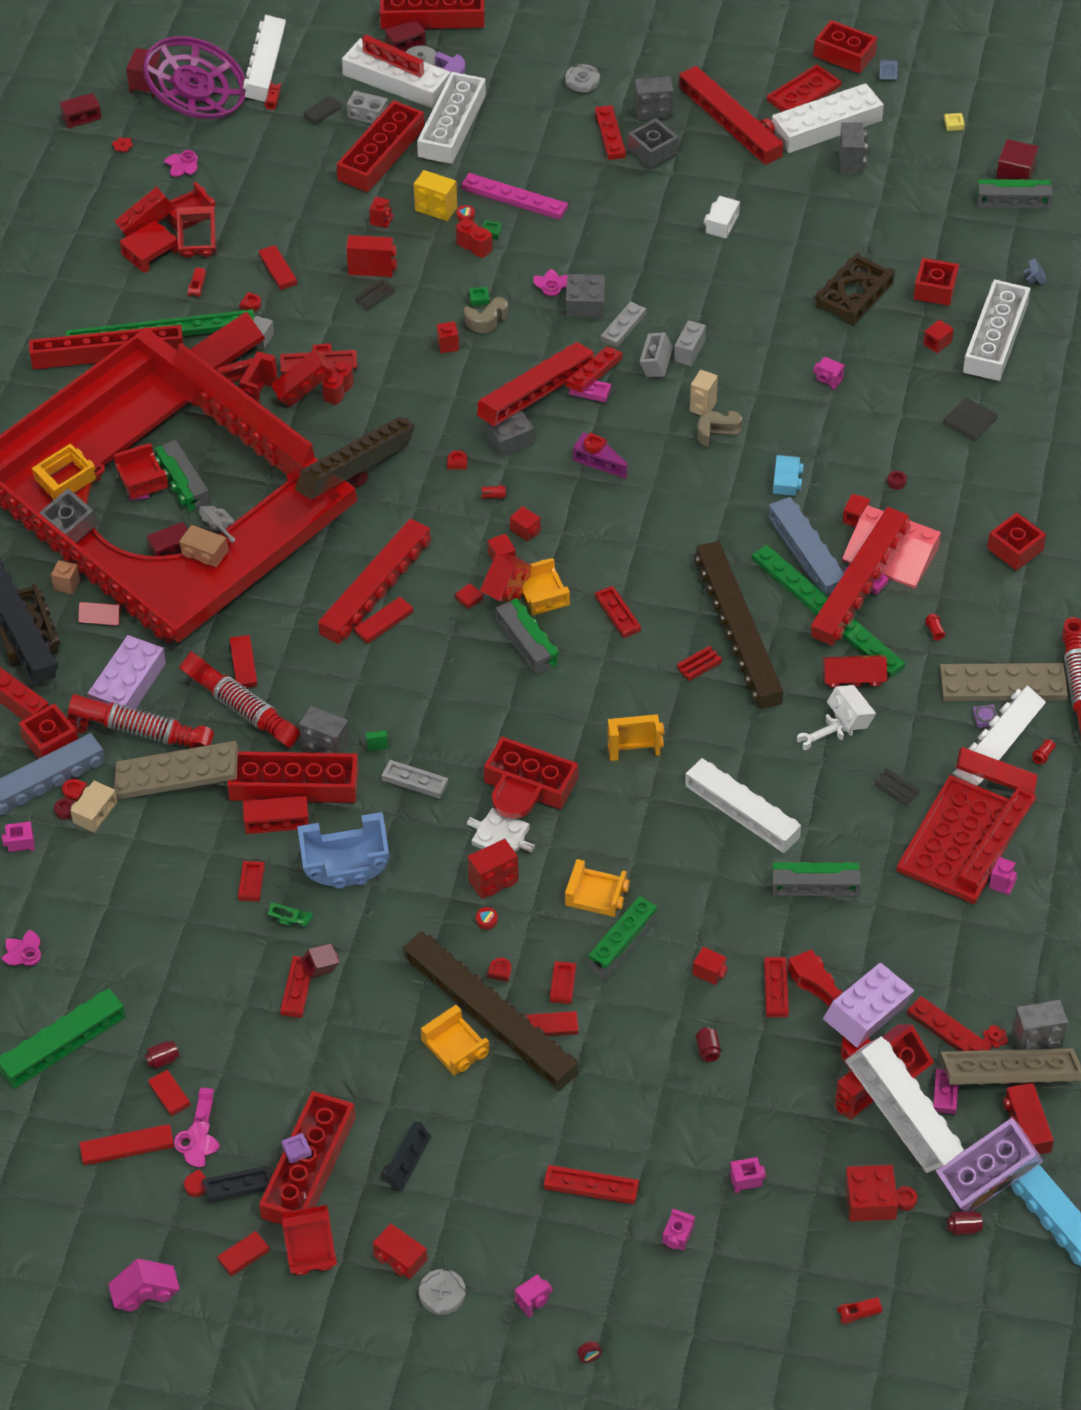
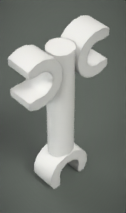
M835 713L836 719L826 715V723L829 726L811 734L800 733L797 736V742L806 741L803 743L802 749L808 750L812 742L837 731L838 739L843 740V732H847L852 736L853 730H848Z

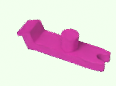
M200 1088L193 1124L209 1122L214 1089Z

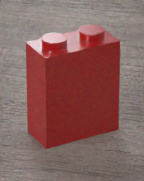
M348 236L346 247L348 275L393 278V272L397 270L398 260L394 259L397 254V246L393 245L392 237Z

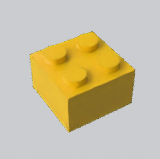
M423 170L414 182L415 211L448 221L457 209L456 180Z

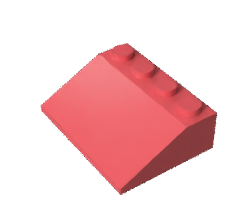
M867 505L856 525L843 555L842 562L851 564L884 511ZM909 521V524H911L909 533L901 539L899 549L894 550L891 561L888 565L885 564L882 574L891 580L916 589L939 549L941 532Z

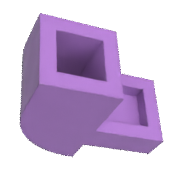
M440 52L435 55L436 67L450 72L465 74V61L460 55L457 54L454 58Z

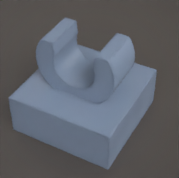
M880 60L879 79H897L898 61Z
M1034 258L1029 261L1031 268L1023 271L1028 283L1032 284L1038 280L1041 285L1047 282L1043 268Z

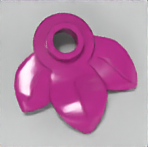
M186 150L181 154H173L167 157L164 163L172 166L170 175L173 177H179L185 173L192 175L197 171L198 166L196 163L198 157L194 151Z
M550 269L544 277L534 276V284L541 288L545 295L556 296L560 293L561 289L567 287V275L559 277L553 269Z
M28 930L23 940L6 939V950L8 953L2 957V960L6 964L14 966L19 964L26 966L37 964L41 959V951L39 950L40 939L37 934Z
M194 1123L188 1131H182L175 1137V1148L184 1154L186 1162L192 1166L204 1167L205 1156L215 1153L220 1148L218 1141L208 1135L209 1123ZM184 1140H190V1144L188 1146L182 1145V1142Z

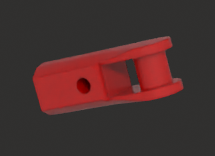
M270 81L264 104L266 109H276L281 83L277 85L272 84Z
M204 268L194 269L188 287V297L196 295L198 298L201 297L206 277V270Z
M875 1297L860 1302L840 1305L837 1308V1312L842 1316L841 1323L849 1324L862 1318L881 1314L882 1305L879 1298Z

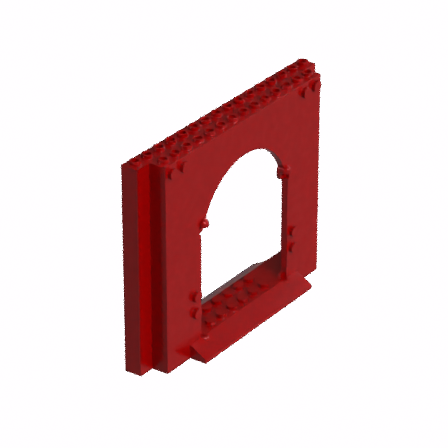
M147 327L0 435V507L3 510H8L15 520H20L28 531L36 533L40 541L48 543L49 547L54 552L60 553L66 562L77 564L80 574L84 573L92 584H97L105 595H110L116 604L126 608L132 617L138 618L145 628H150L158 639H163L167 643H170L173 639L179 643L357 502L356 489L347 481L336 485L312 500L297 492L295 488L301 470L318 461L314 455L313 444L183 344L178 345L177 350H175ZM186 403H192L194 406H199L206 415L212 416L220 426H225L233 436L239 437L246 446L249 445L253 448L257 455L266 458L270 465L276 466L284 472L288 480L225 529L235 538V542L231 543L223 532L219 534L226 537L229 550L218 566L215 567L210 564L206 565L194 558H187L182 553L167 556H146L130 553L109 543L95 528L75 543L39 513L54 499L35 481L32 467L69 444L75 449H80L84 458L87 461L91 460L96 468L94 472L98 470L95 473V480L74 492L76 496L88 505L89 493L93 483L101 480L100 475L105 472L104 465L114 459V454L126 450ZM72 461L50 476L60 485L82 470Z

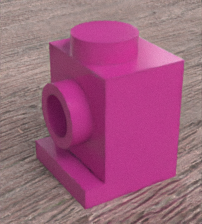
M824 357L820 363H816L813 373L816 374V380L831 385V389L835 390L843 380L845 365Z
M31 821L5 825L6 834H2V841L4 847L8 846L9 852L27 849L35 851Z
M999 857L991 873L989 888L1010 895L1017 880V872H1014L1015 862Z
M758 1157L730 1162V1177L735 1193H739L743 1189L762 1186L763 1179H766L764 1166H760Z
M673 1209L663 1232L662 1243L672 1249L684 1251L694 1230L695 1216Z
M537 1274L515 1289V1302L528 1317H531L533 1309L536 1307L541 1308L546 1304L549 1294L553 1291L547 1280H542Z

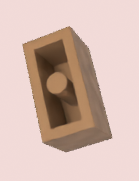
M194 525L189 527L179 541L184 556L215 567L218 566L229 550L226 537Z

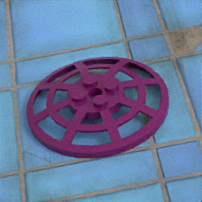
M184 36L169 37L155 43L145 57L143 71L151 91L164 104L184 115L200 119L223 118L236 112L245 99L246 89H243L245 76L240 66L229 54L207 41ZM177 45L191 46L192 53L191 55L171 56L167 47ZM199 49L215 55L224 63L218 68L210 62L198 57ZM161 50L166 59L156 70L149 66V62ZM176 61H190V65L179 66ZM197 63L207 67L211 70V72L208 73L204 69L198 67ZM169 64L175 71L173 76L163 73ZM229 68L232 70L237 78L239 89H229L228 82L222 74ZM148 72L157 76L158 83L163 92H159L154 86ZM218 77L223 88L214 87L213 78ZM163 80L171 82L174 89L168 91ZM212 93L223 94L217 103L209 98ZM181 95L188 99V104L181 102L174 96ZM228 95H239V99L232 109L226 110L221 107L226 102ZM195 101H204L209 106L197 107L195 106ZM215 109L220 113L207 114L196 111H211Z

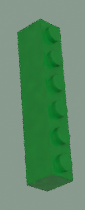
M109 988L97 993L88 1002L77 1006L74 1011L60 1017L47 1028L41 1029L30 1039L22 1041L13 1050L0 1056L1 1075L15 1090L125 1019L124 1005Z

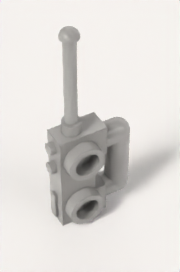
M200 506L199 514L202 517V521L210 525V530L222 531L231 543L235 542V538L225 530V528L234 523V519L224 509H217L215 506Z

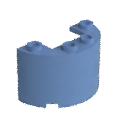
M383 812L362 815L363 828L326 835H321L319 823L297 826L302 864L306 875L317 883L334 886L335 888H343L356 884L363 885L380 874L389 861Z

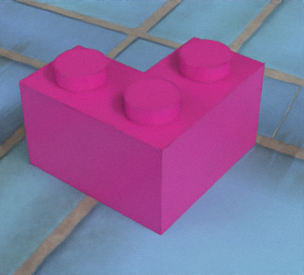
M136 1259L108 1283L114 1308L126 1311L136 1310L147 1299L159 1302L169 1301L180 1290L173 1265Z

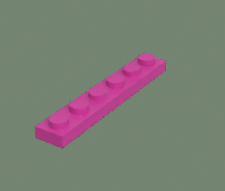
M469 173L461 184L462 190L558 220L562 219L568 209V203Z

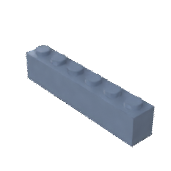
M791 497L769 504L768 518L814 585L829 597L845 571L840 569L836 558L831 556L827 545L822 543L818 532L813 530L808 518L803 516L799 505L794 503Z
M89 733L0 778V815H4L8 811L24 805L38 796H42L45 792L63 785L66 781L79 777L83 773L105 763L103 749L93 735Z

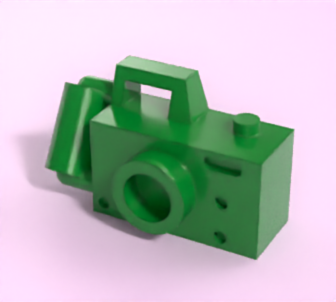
M271 902L267 914L279 918V923L291 926L292 922L307 926L313 919L311 912Z

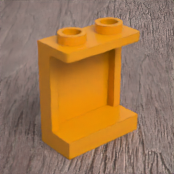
M550 558L530 564L532 565L531 575L524 583L522 596L531 615L569 606L570 591L567 586H563L555 570L554 559Z
M658 714L608 719L607 745L610 761H618L619 750L654 747L655 755L660 756V748H664L662 736L664 735L663 722L659 723Z
M577 859L565 891V906L615 917L617 910H621L623 906V892L627 893L630 880L627 879V871L622 870L621 876L585 868L584 860Z
M457 1005L421 1028L422 1042L454 1076L459 1072L466 1071L471 1064L477 1060H482L489 1053V1040L487 1038L482 1040L462 1018V1010Z

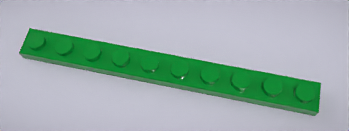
M253 310L65 330L66 336L142 329L145 327L181 325L182 336L215 333L246 311L253 320L254 312Z
M768 545L752 554V560L814 614L818 615L829 598ZM855 619L852 620L850 625H846L842 638L863 656L885 655L887 657V676L889 678H892L905 668L906 663Z

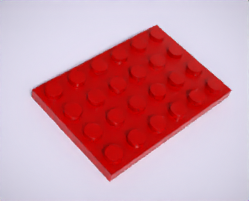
M949 775L899 861L896 871L976 904L991 877L997 860L977 889L957 880L958 875L1009 799ZM1013 836L1011 837V839L1009 840V842L1007 843L999 857L1002 858Z

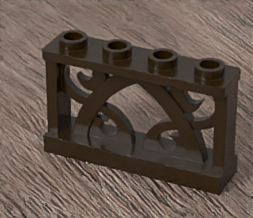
M859 253L850 257L843 268H839L836 275L829 279L822 290H818L815 296L816 308H822L846 320L847 324L853 327L894 284L895 278L894 269L890 267L886 269L861 257ZM863 282L864 294L855 293L847 296L844 285Z
M35 583L31 587L18 590L21 600H26L28 613L32 614L36 621V628H40L42 636L48 639L47 643L50 647V653H59L57 646L61 645L58 633H53L55 625L53 619H48L50 612L48 605H43L45 598L42 589L38 590ZM28 599H33L35 601L34 604L28 605ZM0 625V635L11 667L18 666L20 660Z

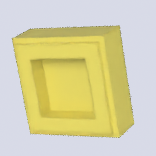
M962 113L944 114L946 131L964 130L965 124Z

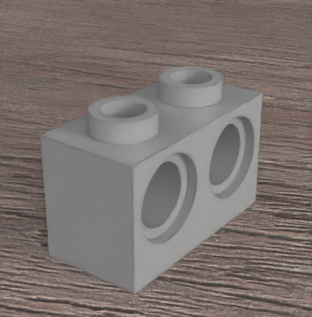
M354 91L346 104L347 118L373 124L388 107L387 98Z

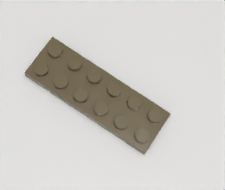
M1064 663L940 664L943 701H1012L1011 695L1018 688L1022 690L1027 685L1044 701L1067 700L1068 698Z
M236 741L117 761L114 782L117 800L235 780L237 777L238 744Z
M1073 1048L941 1052L940 1061L949 1084L983 1085L986 1083L1081 1081V1065Z

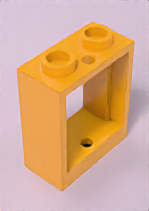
M71 444L32 467L35 481L54 500L66 489H70L74 493L96 479L94 472L96 468L92 461H87L81 450L75 449ZM73 461L82 471L58 485L50 475Z

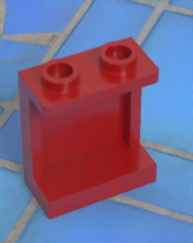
M197 182L193 183V191L169 201L175 209L165 218L177 232L178 207L214 206V209L216 207L214 199L209 197L205 188L201 187ZM204 220L183 221L184 229Z
M155 220L120 240L121 254L143 273L150 270L149 261L169 249L174 253L179 252L177 237L169 233L163 225H160Z
M257 352L239 382V388L258 403H260L259 394L264 385L272 387L271 384L278 379L275 356Z
M151 443L114 454L116 469L131 499L168 488L167 475L164 469L161 470L153 454Z
M327 1205L280 1213L290 1273L304 1275L309 1273V1270L319 1269L320 1271H325L337 1265Z

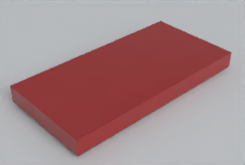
M816 64L767 95L766 101L784 112L824 98L841 87L842 81Z
M246 311L189 350L217 370L218 367L227 365L266 338Z

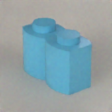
M777 455L773 494L796 496L797 490H801L802 479L798 478V475L803 473V464H800V457Z

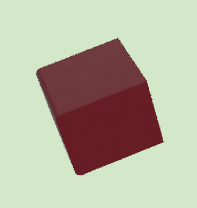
M135 48L127 65L129 93L132 90L152 92L146 82L143 71L148 49ZM160 51L149 62V66L158 70L162 63ZM148 72L154 86L158 89L160 85L157 76Z
M1007 139L998 161L996 180H1031L1036 167L1039 146Z

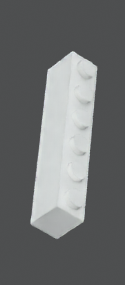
M265 15L264 22L260 21L259 32H257L255 41L258 44H254L252 52L255 56L251 55L249 66L252 67H248L246 77L249 79L245 78L243 89H246L245 97L265 102L286 20Z
M1028 685L1022 690L1018 688L1010 697L1012 701L1010 703L1006 702L999 710L1001 715L999 717L996 715L989 722L991 727L988 730L985 728L977 737L979 739L978 743L974 742L968 749L1000 760L1046 702ZM957 768L952 773L955 777L976 786L984 779Z
M701 758L686 773L685 786L782 853H785L800 838L801 825L797 820L788 817L779 808L773 807L763 797L757 796L745 785L735 781L729 774L717 769L713 763Z

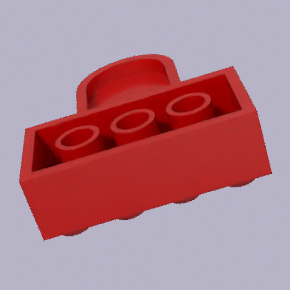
M502 736L484 766V782L496 786L492 793V804L495 811L501 816L511 819L521 818L529 814L537 801L561 810L578 780V763Z

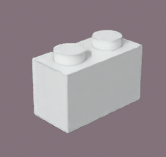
M719 196L716 203H712L710 214L705 216L704 225H706V233L727 238L739 216L740 201Z
M854 685L835 687L827 700L829 706L848 730L867 729L876 715V712Z

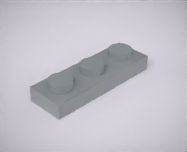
M630 301L603 332L601 341L617 348L646 315V308Z
M392 760L388 762L382 774V781L439 799L448 785V778Z

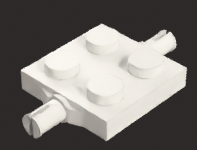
M491 808L486 818L482 821L472 817L467 821L468 826L477 829L471 842L472 845L480 849L505 838L515 852L520 848L530 853L534 850V844L524 841L525 835L530 829L529 824L517 818L503 817L494 808Z

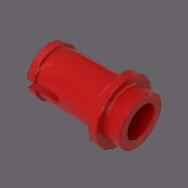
M499 484V486H482V492H490L482 493V499L500 498L502 500V498H506V486H502V484Z
M936 614L928 615L925 619V625L929 627L933 639L936 641L943 639L946 634L940 623L941 618Z
M1045 739L1042 745L1033 751V761L1039 765L1046 763L1048 756L1056 748L1055 743L1050 739Z

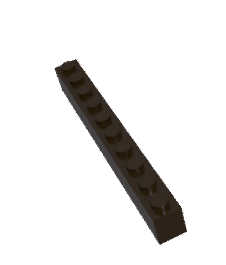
M404 417L395 418L303 468L295 490L312 500L408 446L415 425Z
M720 541L697 545L696 554H694L695 565L700 567V576L702 581L706 582L707 594L713 598V608L715 611L718 610L720 625L725 627V637L727 641L730 640L733 656L738 658V668L744 673L746 687H750L752 701L756 702L758 709L782 704L783 689Z
M421 931L403 946L404 957L408 962L557 1090L561 1091L579 1074L578 1062L573 1055H567L555 1040L551 1041L548 1039L540 1027L535 1028L526 1015L515 1011L514 1006L508 1000L504 1001L501 999L493 987L488 988L479 975H473L462 961L458 962L453 958L452 953L447 948H441L433 936H427Z

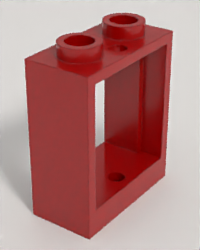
M214 206L178 207L179 255L191 258L194 255L210 257L213 254H217ZM210 220L211 245L184 246L183 221Z
M850 1071L837 1082L835 1107L841 1115H845L850 1120L874 1102L853 1071Z

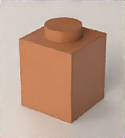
M58 560L51 574L54 591L73 595L80 581L77 564Z

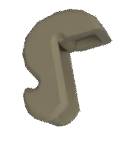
M502 297L494 298L482 313L466 306L463 311L465 326L471 331L478 333H489L495 330L497 319L505 320L508 317L507 300Z
M714 411L704 413L700 416L697 425L698 441L703 446L709 447L710 433L739 434L742 430L741 414L735 411H728L727 416Z

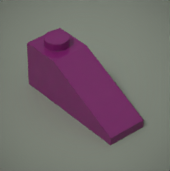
M583 432L573 447V461L626 479L628 477V463L608 445L597 454L586 452L584 440L589 434Z

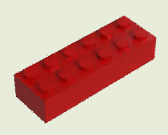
M380 0L381 29H389L415 19L423 29L485 28V0Z
M393 100L337 162V179L369 192L422 132L425 126L424 112Z
M238 752L237 777L235 780H229L227 785L229 800L250 801L254 799L264 800L307 796V802L356 803L359 774L358 754Z
M315 1091L311 1092L291 1137L303 1133L312 1155L290 1164L285 1151L283 1152L259 1204L262 1219L282 1225L280 1213L316 1207L356 1119L354 1103Z

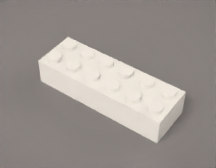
M359 39L342 58L344 76L432 109L451 74L450 71L424 62V75L419 78L364 53L362 39Z
M451 72L417 140L418 157L449 164L453 163L486 96L485 78Z
M865 83L772 115V122L775 127L774 135L783 142L784 149L791 153L840 136L841 122L863 123V127L882 121L884 104Z
M993 280L965 355L964 373L997 381L1001 380L1028 306L1029 287Z
M882 1036L864 1045L845 1060L926 1173L946 1165L964 1150L959 1138L951 1133L947 1127L946 1120L938 1115L933 1108L932 1101L922 1093L917 1080L909 1075L904 1062L896 1057L892 1051L891 1044L883 1039Z

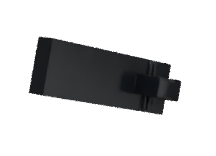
M413 1122L391 1165H386L380 1175L381 1179L389 1183L395 1191L403 1190L431 1138V1135L421 1122Z
M268 1166L202 1179L201 1186L207 1202L210 1204L212 1202H220L226 1199L264 1192L272 1176Z

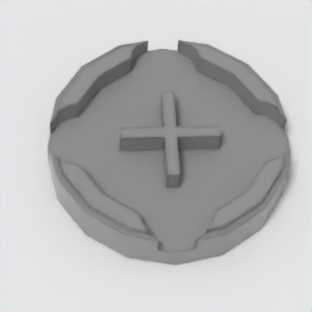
M437 1269L429 1272L422 1278L419 1287V1299L422 1306L429 1312L437 1315H447L455 1312L462 1306L465 1300V1284L456 1272Z

